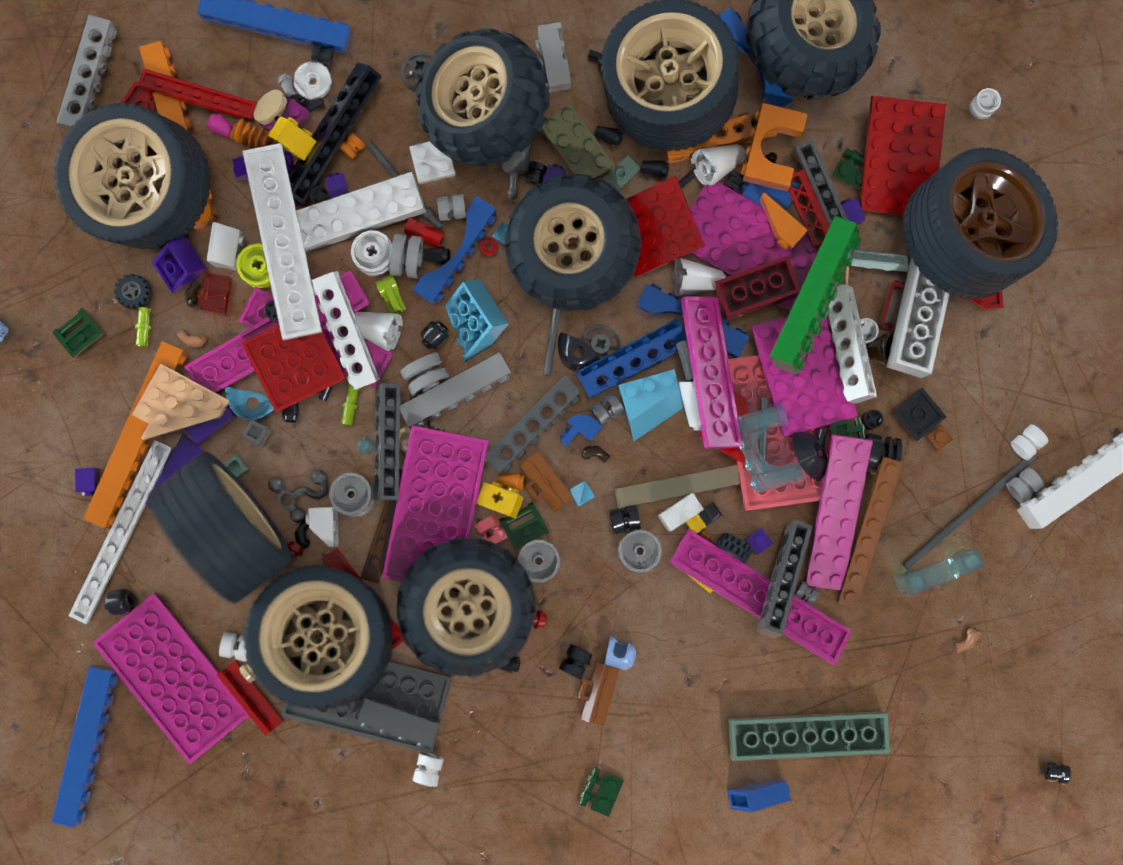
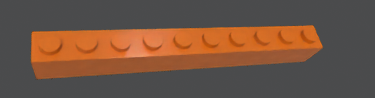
M161 40L139 47L145 69L171 77L177 75L174 64H170L169 58L172 57L170 49ZM153 93L158 114L178 123L190 132L192 123L189 116L186 117L185 110H187L186 103ZM209 189L210 194L209 198H207V205L204 207L205 210L200 215L201 218L195 222V229L212 225L213 222L217 223L216 217H219L216 206H212L211 199H213L211 189Z
M163 341L161 342L85 513L84 520L103 528H111L118 509L122 507L126 499L124 497L126 491L132 487L133 475L140 469L141 457L146 454L149 448V439H141L148 423L133 416L132 413L160 364L179 373L181 367L187 362L188 356L186 355L188 352Z

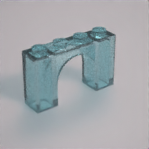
M783 405L738 417L736 424L741 433L743 445L740 448L745 454V465L747 470L750 471L752 477L751 485L756 494L806 480L803 469L798 461L783 466H773L767 463L759 452L758 443L764 431L788 424Z
M961 549L946 555L947 559L920 569H909L894 575L899 593L914 595L983 568L984 565L978 550Z

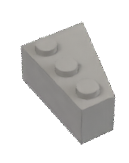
M561 22L538 26V39L535 40L537 51H541L542 57L539 58V61L542 63L548 79L546 87H548L549 93L571 89V78L564 49L565 44L561 35Z

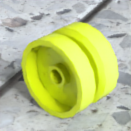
M257 243L247 246L237 258L238 274L253 288L256 287L260 290L272 288L263 244Z

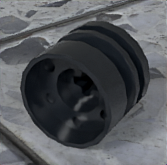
M866 433V439L873 441L866 473L875 474L878 467H880L883 456L899 461L902 460L901 438H894L892 440L891 437L887 436L882 444L881 435Z

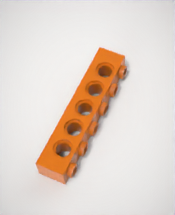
M746 112L738 115L737 118H730L725 123V126L719 129V132H722L724 137L720 138L713 135L711 139L706 140L704 143H699L696 147H689L686 150H664L667 162L672 164L690 159L693 153L699 149L732 144L742 145L752 142L753 138H750L753 126L751 123L757 122V120H754L756 112L751 114ZM740 127L743 131L738 133L733 128ZM777 133L769 134L765 138L775 136Z

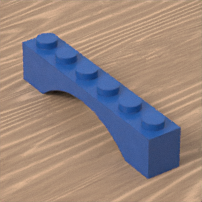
M731 7L719 16L731 30L737 48L751 60L749 55L751 47L749 42H746V27L742 24L739 13L737 11L734 12ZM756 67L762 83V104H770L786 109L790 107L794 101L793 97L783 93L782 87L777 84H769L762 77L764 72L761 68Z
M478 196L474 199L466 211V233L460 248L451 260L442 267L422 275L413 289L416 295L431 305L441 301L444 296L442 292L446 286L448 288L451 286L455 279L453 276L456 271L460 272L462 270L467 255L471 256L476 249L474 245L478 239L481 241L487 232L485 230L489 224L492 225L496 220L497 212L495 207Z
M655 284L646 285L636 308L652 316L659 314L683 316L682 304L678 300V296L673 293L666 294L662 292V288ZM721 319L727 355L738 358L749 336L746 335L744 330L740 328L734 329L729 326L728 322Z

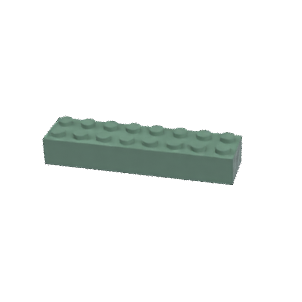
M883 711L728 718L730 758L733 761L890 753L888 714Z

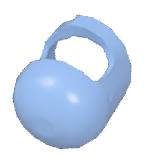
M610 635L605 665L621 670L630 669L636 659V648L631 643H620L616 641V637Z

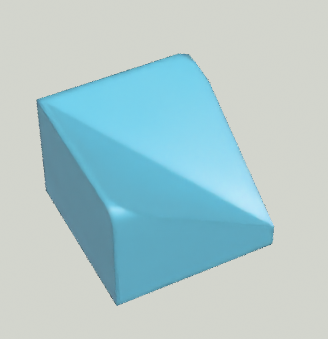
M502 222L492 235V238L505 246V231L508 225Z
M586 481L569 489L578 507L595 498Z

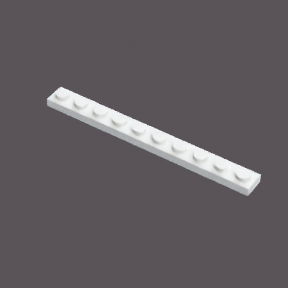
M154 440L71 609L70 617L85 624L89 623L146 506L148 493L154 489L174 448Z

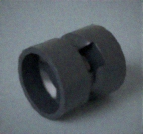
M636 505L625 507L623 511L620 508L609 510L614 534L624 533L626 529L630 531L641 529ZM624 517H629V521L625 522Z
M570 644L566 652L567 658H563L559 669L575 678L581 679L585 672L584 665L589 664L593 654Z

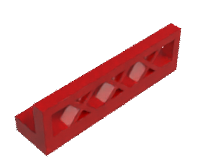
M803 169L793 173L792 179L795 178L796 182L801 185L800 189L793 188L790 184L788 192L803 226L808 230L806 233L814 248L823 243L830 226L809 178ZM800 194L803 196L807 207L799 204L798 197ZM807 211L810 212L814 224L807 222L805 218ZM815 229L818 230L821 236L819 241L814 239L813 232Z
M236 660L216 675L266 736L285 720L254 682L249 683L243 677L239 670L241 665Z

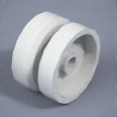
M369 230L362 232L355 238L351 246L353 262L362 273L368 276L378 277L385 275L390 271L392 243L386 235L379 231Z

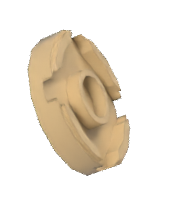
M275 89L266 93L255 107L254 118L262 125L273 123L275 121L274 118L281 116L286 108L287 99L280 90Z

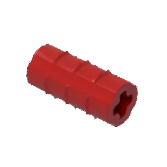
M412 218L408 219L404 228L405 234L421 236L424 242L436 247L441 246L445 236L444 231Z

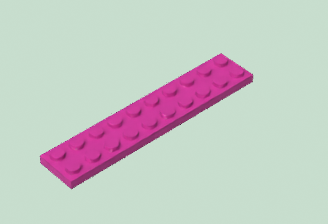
M349 270L340 275L353 312L356 313L368 306L370 302L352 271ZM328 289L326 296L330 300L333 299L334 293ZM314 294L321 328L325 331L328 329L326 326L327 318L325 313L323 314L319 308L320 300L318 295ZM335 307L333 314L337 318H340L341 311ZM266 318L185 365L184 368L192 381L214 393H218L255 371L241 343L279 325V322Z
M690 529L687 530L669 563L760 619L771 580ZM793 595L783 634L831 665H835L852 631Z

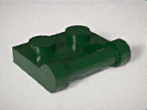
M84 308L78 310V314L62 327L52 331L53 335L73 358L77 357L104 335ZM84 319L85 323L68 337H64V334Z
M533 501L518 512L516 519L510 516L499 519L514 550L549 532ZM533 513L535 518L512 530L510 529L509 525Z

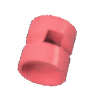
M496 514L474 525L478 534L483 536L482 539L491 541L494 544L508 538L504 529L499 527L500 521ZM493 530L494 535L491 536L489 531Z

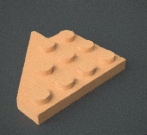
M160 364L132 415L148 423L141 437L143 440H148L219 419L230 401Z

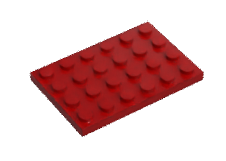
M871 96L860 196L862 211L904 215L907 202L915 189L940 168L946 104Z

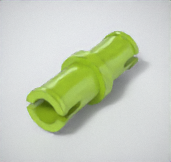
M138 308V323L135 325V329H137L135 346L148 347L149 330H151V325H149L150 308Z
M347 386L345 403L342 404L344 409L341 424L353 426L355 409L358 408L356 402L360 388L354 389L352 386Z

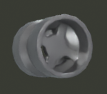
M802 580L797 586L794 595L812 606L820 590L810 587L807 582Z

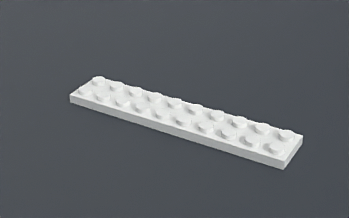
M282 144L245 150L243 155L283 340L322 333Z

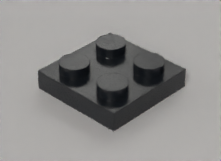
M920 388L892 411V414L915 441L920 440L947 417L923 388Z

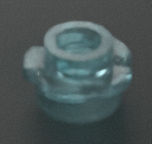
M368 436L360 439L357 444L359 453L369 455L373 449L374 441L370 440Z

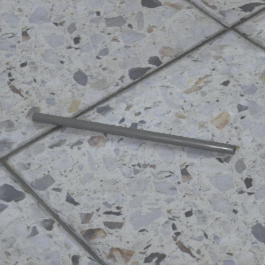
M1035 455L1030 460L1024 459L902 565L907 570L1005 487L1006 483L1037 459Z

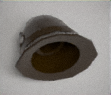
M895 329L876 338L866 347L867 354L872 361L880 362L887 366Z

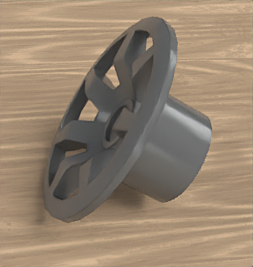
M415 52L409 55L402 64L401 77L404 83L412 90L417 91V85L420 79H423L421 76L426 63H430L423 56L430 57L431 59L434 57L430 53ZM408 64L411 67V71L404 73L405 67ZM407 77H415L413 85L406 80Z
M597 325L590 327L580 338L582 341L584 338L591 343L590 347L598 356L603 355L605 357L608 355V350L620 349L618 335L607 326ZM597 329L594 338L587 336L590 331ZM600 329L607 330L610 334L608 336L601 334ZM612 336L615 337L617 346L610 345V338ZM579 346L580 353L583 357L585 354V349H583L582 346Z

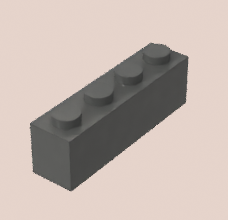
M370 697L364 699L357 719L358 722H361L362 727L372 729V727L380 729L379 732L385 735L393 733L398 735V739L409 742V740L416 741V745L423 748L432 747L441 723L440 721Z

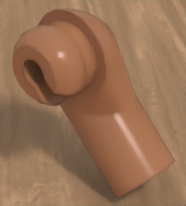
M184 329L177 334L189 348H198L206 343V337L203 334L190 336Z
M975 628L967 630L966 634L968 637L965 641L954 644L957 653L972 649L976 645L980 636Z

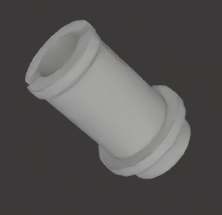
M286 73L278 77V84L282 86L287 97L293 99L299 95L291 81L292 76Z

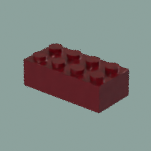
M788 256L717 280L713 285L726 322L798 297L801 290Z

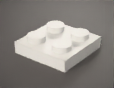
M431 142L409 146L419 184L455 176L452 159L440 152Z

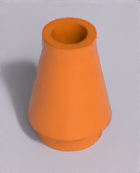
M521 473L498 474L497 483L518 491L524 490L526 475Z

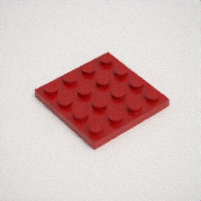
M677 176L670 177L626 198L634 211L640 230L641 251L634 272L636 278L705 247Z
M279 324L241 343L276 413L347 379L323 330L322 333L283 340Z

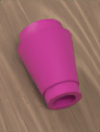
M215 113L211 115L206 125L211 131L229 138L234 127L220 114L217 115Z

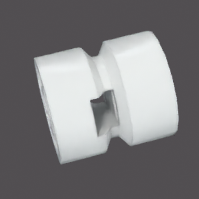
M992 88L980 91L969 104L971 115L979 120L987 119L999 108L1001 104L1000 94Z
M863 318L860 319L865 345L876 339L879 329L874 320Z
M1030 424L1022 433L1023 436L1018 435L1010 444L1020 457L1030 460L1037 453L1036 449L1039 450L1048 443V438L1038 427Z
M225 632L220 643L219 656L226 658L235 656L236 660L247 662L246 650H244V635L238 637L236 633Z
M419 753L417 761L419 768L415 769L413 781L422 785L436 787L440 776L437 772L441 770L444 758L430 753Z

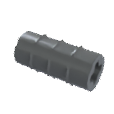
M685 340L677 343L676 346L686 380L690 381L694 380L688 341Z

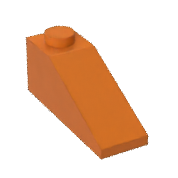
M764 192L759 200L775 239L778 240L777 243L781 248L790 251L808 230Z

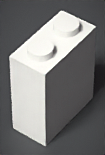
M691 493L664 510L657 517L666 531L669 532L704 509L695 495Z

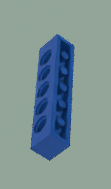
M675 319L575 373L589 398L597 396L603 390L616 386L618 382L631 378L635 373L648 369L652 364L665 360L669 355L678 352L676 344L687 340V335L681 323Z

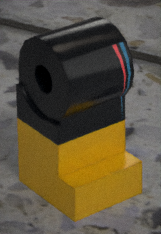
M714 502L684 522L688 529L697 534L722 516Z

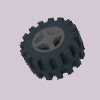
M124 275V278H120L118 280L119 283L115 284V298L121 305L131 310L145 307V304L150 302L149 298H152V288L149 282L139 275Z
M722 533L716 544L717 547L744 564L753 551L748 543L729 533Z

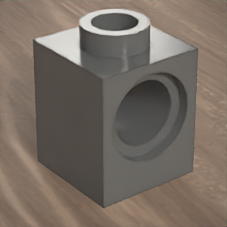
M251 419L242 437L263 447L272 430Z

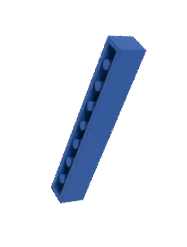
M200 0L197 9L198 15L203 20L314 46V44H320L325 48L329 46L333 47L336 52L345 54L347 53L352 34L350 27L344 22L337 21L335 23L324 17L314 18L304 12L297 14L287 8H282L281 10L270 4H257L253 0Z
M97 665L89 666L51 823L75 828L83 823L85 819V803H88L91 792L89 787L95 778L93 770L100 757L98 752L99 745L104 740V733L102 732L104 725L106 726L109 720L107 711L114 699V695H112L113 687L118 682V675H116L117 673L114 669Z

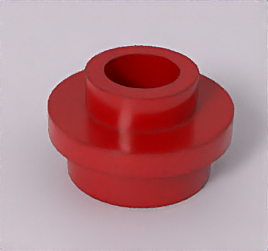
M492 237L482 239L479 245L481 253L485 256H493L498 251V242ZM487 243L492 244V248L486 249L485 245Z
M294 541L287 544L293 557H302L304 548Z
M538 610L535 615L534 629L537 630L539 628L543 629L547 620V614L541 610Z

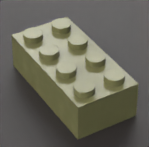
M571 104L545 120L540 133L570 175L585 174L593 178H598L599 176L603 178L614 169V163Z

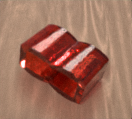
M207 273L206 277L202 279L201 287L204 291L202 296H199L198 307L204 313L226 316L232 278L226 275Z

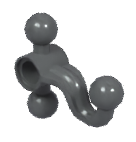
M315 470L311 474V481L316 485H320V490L317 492L305 486H300L291 492L284 490L283 481L279 477L270 478L268 488L273 492H277V503L281 507L289 509L291 520L295 523H300L305 519V512L303 509L296 507V497L300 494H305L312 499H320L326 495L328 484L325 480V472ZM284 495L291 496V502L288 505L282 503Z

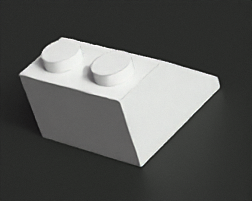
M213 222L207 261L215 268L237 271V258L241 253V247L245 245L243 233L239 229Z
M333 507L309 508V512H306V524H309V528L329 547H339L338 511Z

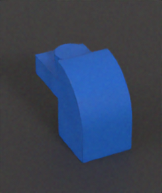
M588 415L573 416L567 421V424L572 428L570 430L566 428L560 436L562 438L561 444L567 447L578 433L591 442L603 426Z

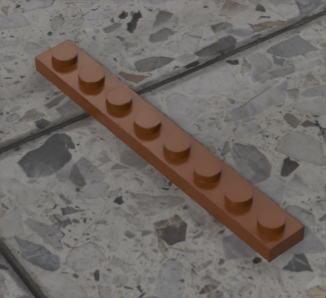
M882 457L848 564L846 577L837 599L838 604L857 609L903 465L902 461Z

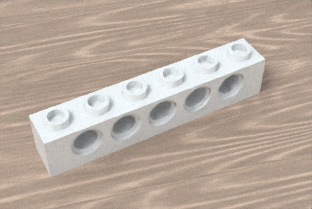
M338 271L313 279V293L318 295L320 300L319 308L326 315V326L335 338L333 343L342 356L340 357L342 366L348 371L349 375H347L349 384L354 389H358L380 380ZM328 289L332 290L334 293V297L332 300L328 299L326 296V292ZM335 307L341 311L340 318L335 317L333 314ZM342 326L347 327V336L341 334L340 329ZM349 344L355 347L354 354L348 352L347 347ZM356 362L362 365V372L356 371L354 367Z
M843 284L837 287V296L829 304L828 323L831 325L832 341L836 346L837 352L835 355L841 369L839 374L844 383V396L848 402L859 403L875 398L877 394L853 287ZM858 377V383L855 385V379Z

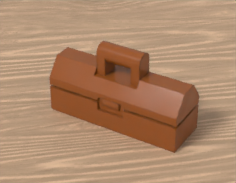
M536 452L520 465L531 480L524 488L535 502L544 497L552 509L556 511L573 498L539 452ZM537 483L543 492L539 494L532 486L533 484Z
M596 662L592 680L582 678L577 698L586 700L581 716L582 720L604 726L619 673L618 668ZM588 685L593 686L590 696H586Z

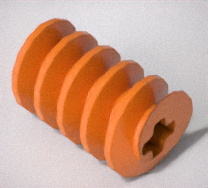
M243 118L235 124L230 134V139H235L237 143L241 142L244 146L248 145L250 149L273 145V139L268 136L270 131L264 135L265 129L262 128L258 132V125L251 129V122L244 125L245 120Z

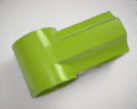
M393 275L375 282L390 313L399 314L406 310Z

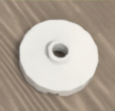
M306 62L295 71L294 86L297 92L304 98L316 100L326 96L330 91L332 85L331 75L328 69L321 63ZM311 80H316L315 84H310Z

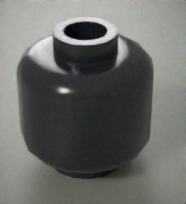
M439 320L437 322L430 321L420 333L422 337L421 342L428 349L431 347L438 349L448 339L449 330Z
M127 589L109 592L104 601L105 609L114 616L131 612L135 605V597Z

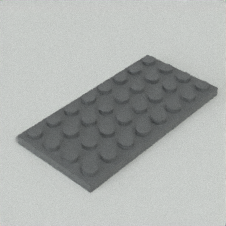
M304 639L300 640L299 648L304 646ZM335 647L329 650L330 658L337 656L338 651ZM312 652L309 656L312 663L318 659L316 652ZM300 656L296 657L294 662L299 669H301L302 661ZM388 661V667L385 668L386 671L381 675L379 682L360 699L341 707L329 709L302 708L284 703L281 716L432 754L436 737L432 747L423 748L416 745V741H402L398 739V735L393 733L385 735L380 733L378 728L372 727V729L362 727L361 722H358L357 719L364 699L370 697L441 721L452 677ZM327 665L322 675L332 673L335 670Z

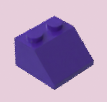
M186 237L167 242L152 261L155 269L172 294L191 283L194 279H197L206 268Z

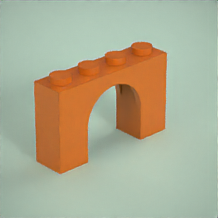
M765 103L762 104L761 109L757 108L754 120H757V125L752 127L750 138H753L752 145H748L745 156H748V161L743 163L741 174L744 175L743 181L788 191L794 168L775 164L767 160L761 150V141L772 133H783L801 138L807 113Z

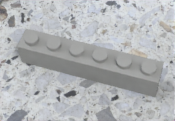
M499 352L402 404L400 412L410 429L412 425L422 427L425 425L424 421L430 418L431 420L442 416L441 412L446 409L448 411L454 410L459 406V402L463 400L468 402L476 397L474 394L480 391L485 393L492 389L491 385L497 382L502 384L509 380L508 376L511 375V372Z

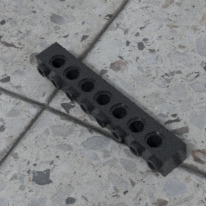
M357 62L312 135V138L317 141L305 160L298 158L288 174L294 201L301 204L305 203L311 190L315 187L380 81L382 75L370 65Z

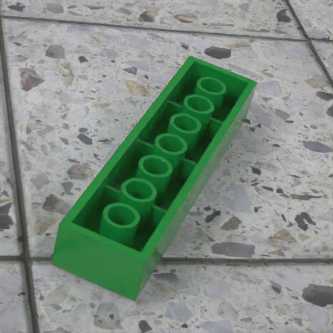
M834 217L770 355L776 368L797 375L798 371H802L806 362L804 358L813 348L814 343L812 341L815 335L818 336L821 331L822 325L820 324L823 318L826 319L828 316L829 304L837 296L838 290L836 289L845 279L846 273L844 272L847 266L850 267L852 264L854 250H858L862 239L860 238L857 223Z

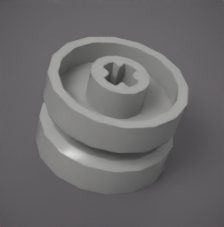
M395 233L390 254V275L401 276L405 269L408 278L417 279L423 259V237L412 236L408 243L405 234Z
M438 353L424 356L405 366L400 371L405 381H412L408 385L412 396L427 392L450 378L445 368H438L442 363Z
M356 473L340 475L333 481L329 490V499L332 506L338 512L349 517L366 515L373 509L376 502L374 501L373 484L365 477Z
M634 530L626 534L620 540L618 546V557L622 565L628 570L637 573L653 569L659 563L662 555L661 544L658 538L645 530ZM637 548H643L642 555L637 554Z
M534 540L527 543L518 555V561L526 570L532 582L550 580L557 574L560 567V556L557 549L551 543L544 540ZM540 557L542 559L541 565L535 563L536 558Z

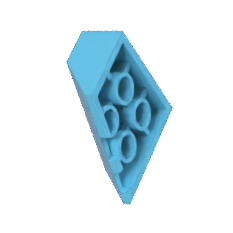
M480 279L463 281L445 305L452 327H455L459 336L457 342L458 345H462L464 362L488 349L509 324Z
M674 369L618 385V391L633 442L683 409L680 388Z

